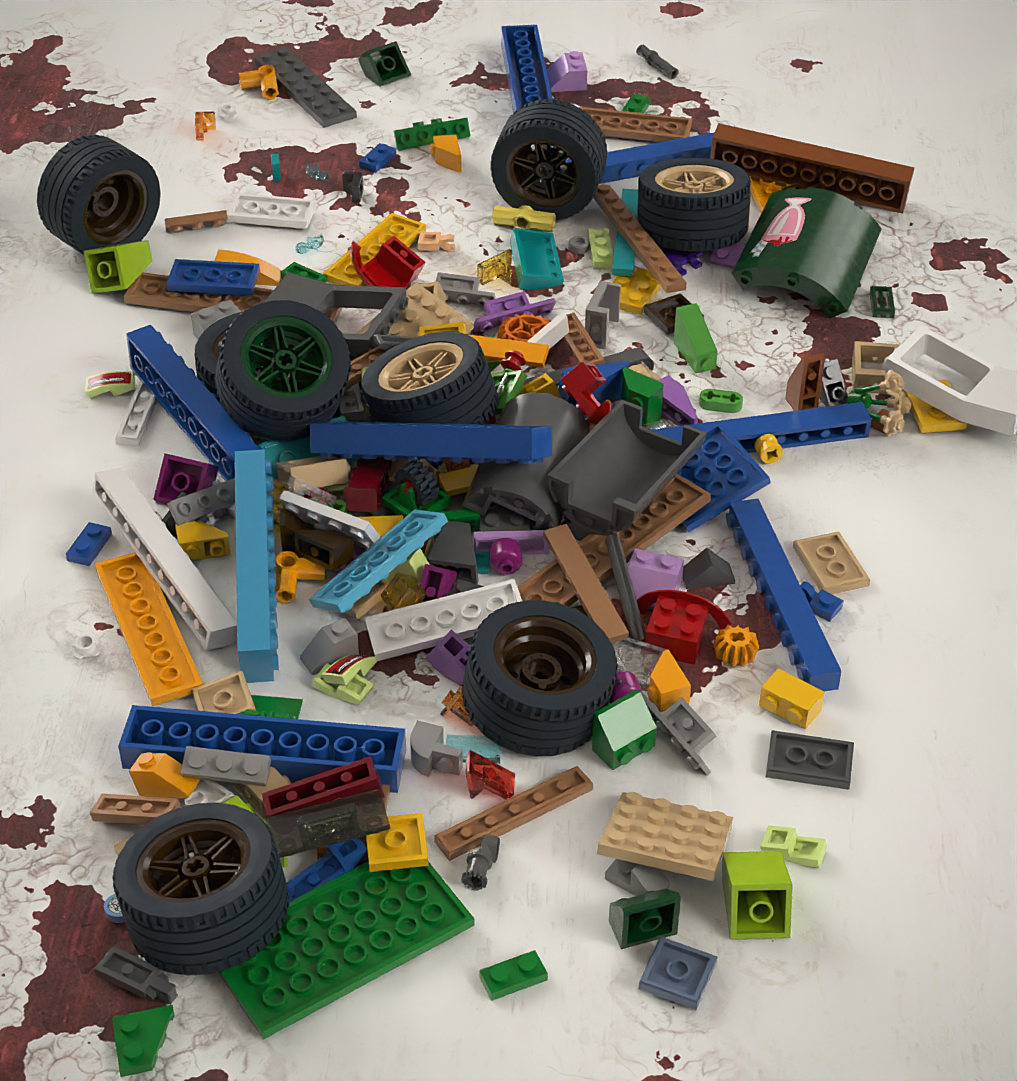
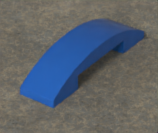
M351 829L327 845L330 851L328 854L286 883L289 902L349 872L359 863L368 850Z

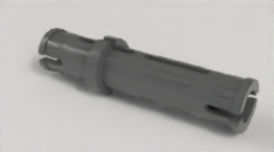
M642 44L638 46L636 53L644 58L647 64L655 66L670 79H675L678 76V69L662 59L655 50H650L644 44L643 46Z

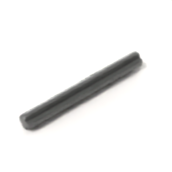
M617 534L608 535L605 542L631 640L634 645H642L645 643L646 633L620 537Z

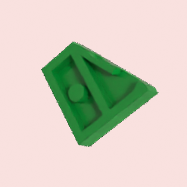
M173 1005L112 1017L121 1077L153 1071L158 1059L157 1052L163 1046L166 1039V1029L170 1020L173 1021L175 1016Z

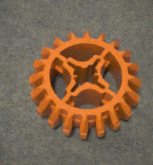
M524 313L520 316L515 314L514 318L508 317L507 320L502 321V325L498 329L497 338L527 342L550 322L548 318L542 319L541 315L534 316L533 313L531 315ZM555 345L549 349L548 353H552V349L555 348Z

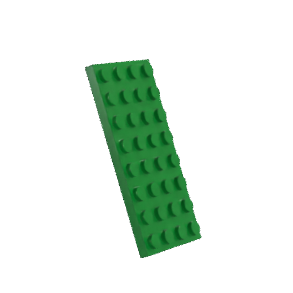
M368 861L289 902L286 919L271 942L249 960L218 973L264 1040L473 927L474 917L429 861V866L370 872Z

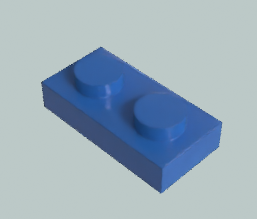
M379 143L359 161V168L377 173L396 156V148Z
M88 522L65 553L67 561L90 566L112 536L111 527Z

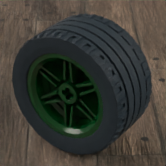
M290 300L262 302L240 313L238 318L233 320L225 332L215 373L217 396L220 398V404L223 405L224 411L228 413L233 422L255 436L272 441H290L306 438L308 435L310 436V424L329 422L335 415L342 400L351 370L349 346L346 344V339L341 330L337 328L338 326L321 311L304 303ZM259 369L261 373L257 375L255 370ZM297 384H302L304 388L297 389Z

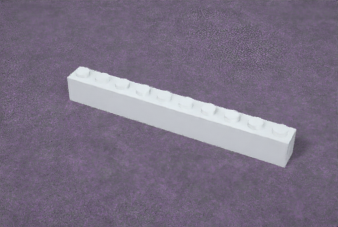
M123 468L95 472L92 493L205 650L208 651L234 644L237 633V620L231 616L225 604L214 593L211 585H208L200 570L191 562L188 554L183 551L177 539L168 531L165 523L155 513L154 508L148 504L143 493L134 485L131 477L126 474Z

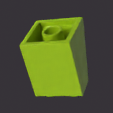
M149 240L83 251L91 293L128 289L152 262Z
M723 852L722 884L730 939L790 938L793 884L782 852Z

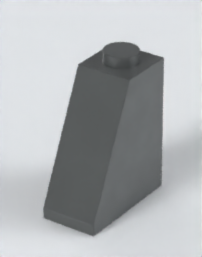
M448 521L435 541L427 561L429 565L457 572L455 581L461 579L478 584L479 579L470 523Z

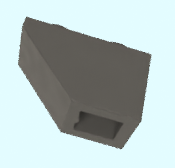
M838 359L824 362L819 399L826 407L848 403V395Z

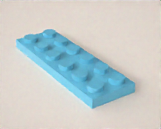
M413 510L309 598L313 608L339 613L350 610L355 601L367 595L376 583L389 576L391 570L403 564L407 560L406 557L413 551L422 548L427 539L441 531V527L448 522L445 514Z

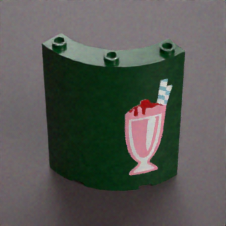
M812 187L797 190L796 188L780 190L770 195L731 274L742 290L756 286H777L798 292L817 304L830 319L848 312L882 229L866 210L862 211L854 205V201L835 192Z

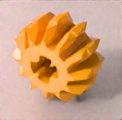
M739 624L735 628L727 625L725 630L719 629V633L714 640V651L716 658L722 660L724 665L730 663L734 668L738 664L745 667L747 663H753L759 650L756 633L750 632L749 627L740 628Z

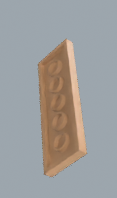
M580 107L596 121L603 132V137L655 141L656 143L690 137L693 118Z

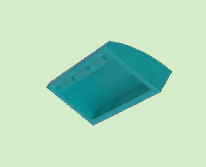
M513 227L509 242L519 289L537 290L562 285L564 279L553 233Z

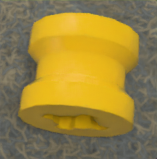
M764 434L756 440L754 447L764 463H775L782 457L783 449L773 434Z

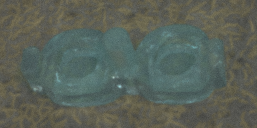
M306 162V174L308 176H316L318 181L330 178V172L319 171V164L313 166Z
M322 235L313 238L307 237V243L301 242L295 245L296 252L304 254L311 249L321 247L324 243V237Z

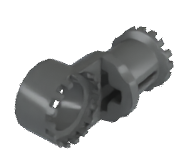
M483 835L482 839L485 840H481V849L468 854L466 860L468 864L467 871L462 874L461 882L468 889L472 887L471 890L476 888L479 891V888H486L488 882L486 877L487 870L491 868L492 863L497 861L500 846L499 837Z

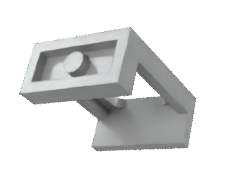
M601 280L586 308L585 330L596 347L605 350L608 345L609 321H619L621 284Z

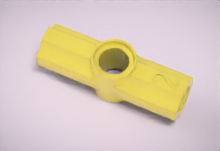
M527 205L519 208L494 206L492 215L493 224L513 226L514 228L527 230L535 229L553 232L556 221L555 213L534 211L533 208Z

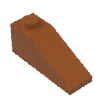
M824 353L802 357L788 379L785 399L794 411L818 408L825 362Z

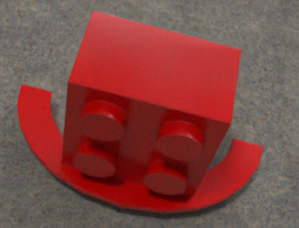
M394 235L381 245L377 255L364 266L360 257L361 247L354 241H352L350 246L352 264L359 277L367 286L406 288L417 279L426 263Z
M582 361L561 378V381L564 383L562 386L563 390L569 397L573 396L576 399L578 410L584 416L588 415L585 422L587 425L596 426L611 411L612 403L610 400H606L600 405L592 394L607 382L594 363Z
M655 590L644 594L637 600L640 614H645L646 609L656 603L646 629L645 654L660 657L664 650H669L676 661L695 665L708 613L715 619L719 629L725 630L727 625L732 627L729 617L720 607L701 596L685 591Z

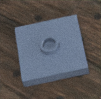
M660 936L639 981L638 989L697 1010L717 964L718 956Z

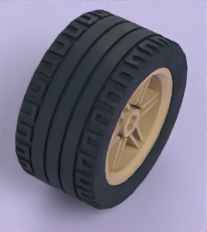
M679 158L658 162L643 170L638 178L637 220L654 242L663 248L681 251H709L731 246L743 239L748 231L750 177L742 168L715 159Z
M444 331L429 333L394 346L373 361L365 371L361 382V390L374 422L485 425L494 415L499 398L479 342L468 334Z

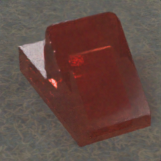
M472 750L467 752L465 775L470 798H475L486 789L505 800L510 799L514 795L515 773Z

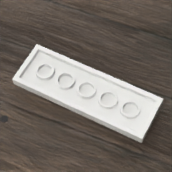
M512 579L364 617L374 655L380 661L434 647L451 629L462 639L473 637L479 624L490 613L505 605L520 602L522 599L516 582Z

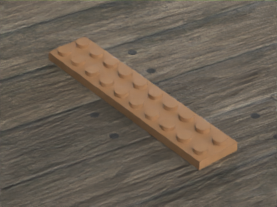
M142 272L124 294V302L176 311L196 312L223 301L231 300L241 312H244V310L250 309L253 305L264 303L273 292V289L255 287L253 295L246 296L167 291L166 282L169 276ZM332 308L326 316L336 323L343 308Z
M676 474L625 531L616 533L620 537L626 563L630 562L635 548L646 550L711 501L710 493ZM591 533L578 542L600 583H602L614 574L605 542L607 536ZM556 559L517 587L522 601L544 600L560 602V604L569 607L579 600Z

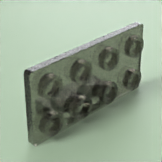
M380 789L267 818L269 830L273 834L280 858L390 829Z

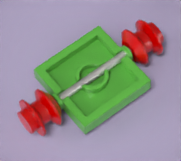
M507 351L505 353L507 360H502L500 363L504 372L491 373L499 396L494 415L501 414L505 404L518 396L524 387V382L528 375L522 371L520 366H524L526 360L519 351ZM493 415L485 425L495 424L497 422L495 416Z

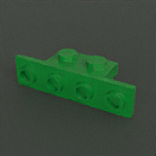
M468 117L449 121H442V118L430 120L431 124L424 125V121L412 123L413 127L394 130L396 148L400 150L433 144V136L457 135V139L470 137Z

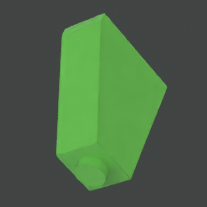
M698 304L677 307L674 345L695 373L716 369L718 351Z

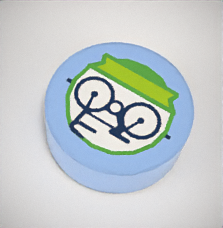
M116 895L109 896L104 903L107 919L114 923L125 922Z

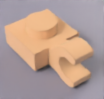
M420 232L418 250L431 252L442 247L445 251L453 252L455 251V244H449L448 242H454L455 236L453 234L441 235V232Z

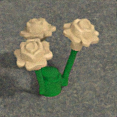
M889 370L884 375L885 381L880 382V384L863 388L855 387L854 391H851L848 396V404L863 402L865 408H869L872 404L887 406V408L895 410V412L890 411L888 416H880L868 411L871 418L880 421L884 425L883 432L886 433L887 437L902 432L905 425L903 414L909 413L912 405L911 397H907L906 393L902 391L905 385L903 377L893 370ZM879 389L882 391L886 390L887 395H892L896 399H888V401L874 400L867 392Z

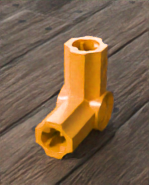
M263 65L258 70L239 73L242 90L261 87L263 97H266L268 100L275 99L279 95L274 66Z
M283 551L276 556V587L274 592H276L277 600L280 603L289 604L292 600L296 599L297 579L325 580V567L305 558H298L295 553L290 551Z

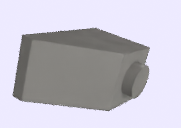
M345 618L324 626L302 652L300 660L312 676L318 674L326 663L332 665L345 656L359 654L358 634Z

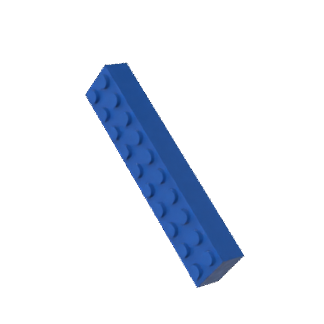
M537 25L501 26V48L513 113L518 108L532 101L553 99Z
M150 324L126 333L131 370L151 394L154 395L156 400L210 464L219 466L218 473L225 481L235 478V451L263 449L253 442L248 432L245 433L237 423L233 422L232 418L228 416V413L224 411L223 406L218 402L216 395L210 393L205 383L196 377L194 370L188 368L182 356H178L174 352L170 343L167 344L161 332H157Z
M350 421L310 424V453H320L321 458H332L336 455L341 456V458L362 457V459L384 457V460L406 458V460L428 459V461H442V459H450V462L472 460L474 463H485L487 461L510 463L518 461V464H533V462H543V458L552 456V426Z
M132 705L118 748L123 769H131L141 753L148 752L166 753L183 764L186 746L266 755L271 758L270 767H274L282 776H287L291 783L371 756L381 784L390 785V792L398 793L406 755V733L404 728Z

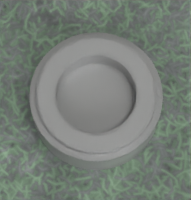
M582 236L572 237L568 242V249L575 254L586 253L589 250V240Z

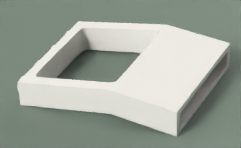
M922 325L912 332L906 340H903L902 344L895 348L889 357L885 358L883 363L885 374L889 370H893L902 376L905 384L903 390L961 422L1012 436L1017 432V371L995 366ZM925 354L978 384L968 395H962L910 365L920 355Z

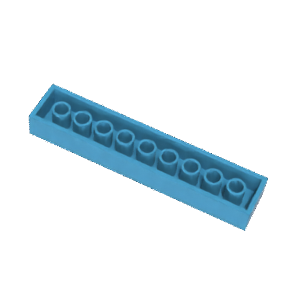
M265 449L235 451L237 646L240 671H243L247 683L274 681V670H279L277 654L278 635L276 633V628H278L276 592H272L275 591L276 573L271 572L276 567L275 552H270L274 551L275 548L274 532L270 533L274 528V513H269L273 512L274 509L273 494L269 495L273 491V477L268 476V474H271V459L266 460Z

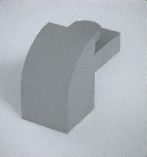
M417 720L410 736L411 762L413 767L427 777L430 776L433 769L444 773L460 775L463 768L462 749L444 745L442 726Z

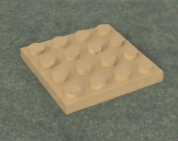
M415 282L406 290V297L409 299L406 310H403L399 315L398 321L393 323L388 335L415 338L421 326L457 322L465 324V332L468 334L474 329V325L469 319ZM374 317L356 334L365 333L371 326L373 321L376 319V317Z
M623 792L598 843L597 854L714 881L734 817L727 816L720 811L709 812L700 810L693 805L670 803L662 798L652 799L643 797L636 792Z

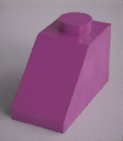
M425 564L415 604L448 596L454 586L457 572Z

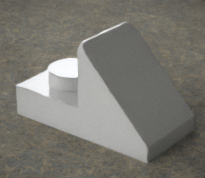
M615 859L605 871V879L635 896L642 895L648 891H658L670 887V882L661 869Z

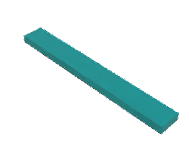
M623 189L621 200L637 219L638 190ZM617 230L612 275L632 277L635 252Z

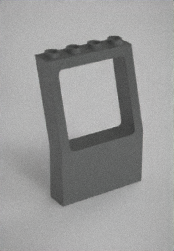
M289 272L265 300V302L290 300L304 303L325 315L332 308L382 309L365 333H342L346 339V344L349 346L350 357H360L376 348L378 345L373 339L374 335H388L391 326L398 321L399 315L403 310H406L409 302L408 297H406L405 287L332 285Z

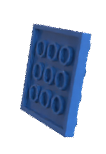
M720 421L704 430L707 433L704 444L677 473L709 492L711 496L709 503L681 523L688 533L729 509L730 503L742 501L771 484L769 476Z

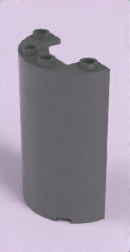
M526 393L512 398L503 407L496 425L552 426V456L543 458V462H533V464H518V461L510 463H495V461L479 463L462 506L485 515L493 501L536 521L532 530H548L559 526L565 509L559 501H554L549 490L547 475L590 433L589 425L585 423L586 419L573 404L550 393Z
M621 400L547 475L550 493L554 501H559L565 509L563 514L580 528L603 536L625 531L702 447L707 433L685 424L681 443L641 427L643 407Z

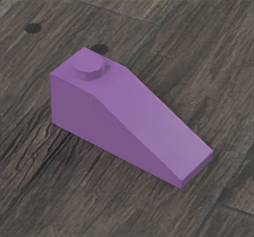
M669 375L658 380L664 384L661 415L676 426L697 424L698 417L684 386Z
M451 629L425 659L444 677L462 686L470 646Z

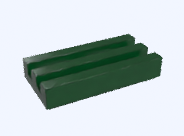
M870 286L869 294L872 317H877V314H881V318H886V314H889L890 318H894L895 307L892 287ZM876 291L878 292L880 308L877 306ZM883 292L887 294L888 308H885Z

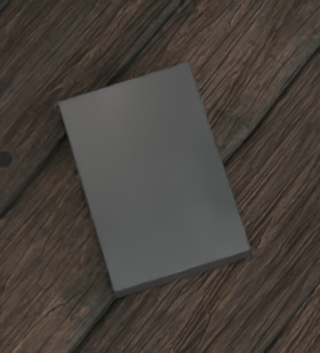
M772 730L765 777L849 790L854 742Z

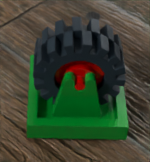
M414 460L395 472L394 479L397 481L394 483L398 487L382 497V505L397 515H403V518H405L413 510L443 511L451 505V497L435 485L437 480L432 478L434 474L428 472L429 468L427 466L423 467L422 462Z

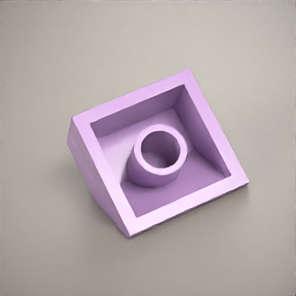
M571 51L570 53H564L547 69L551 92L587 90L588 70L582 52Z
M635 548L628 564V570L636 600L644 594L655 590L670 589L679 591L683 577L684 559ZM656 603L649 606L647 610L653 611Z

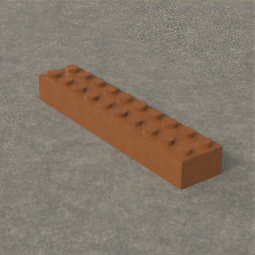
M718 123L712 137L710 159L734 164L742 168L751 179L759 181L762 179V181L768 183L775 181V184L781 186L786 184L794 185L801 182L804 188L821 182L825 190L835 192L850 200H857L860 204L902 214L906 206L915 167L721 123Z

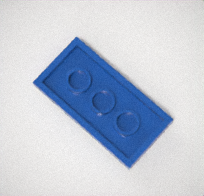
M175 259L166 282L167 291L218 293L220 295L236 294L241 296L253 295L260 273V265L257 263Z

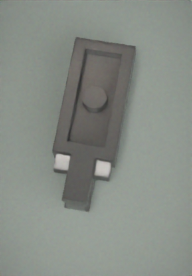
M112 947L94 969L96 976L144 999L147 998L153 1001L156 997L159 1001L171 1005L178 996L175 989L176 985L168 982V976L163 974L159 967H155L116 947Z

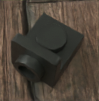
M343 172V190L352 194V202L360 203L364 191L363 173Z

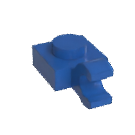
M803 581L800 585L815 615L830 622L842 609L844 600L823 589L817 593L808 582Z

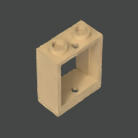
M855 341L852 356L853 391L855 387L863 388L885 381V370L861 369V362L884 363L885 358L889 357L900 344ZM881 389L867 392L887 394L886 390L882 391Z
M336 455L332 458L314 456L276 463L279 487L293 492L348 483V476L351 474L350 465L346 458Z

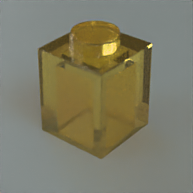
M397 573L380 596L385 602L387 610L391 611L418 604L427 594L416 577Z

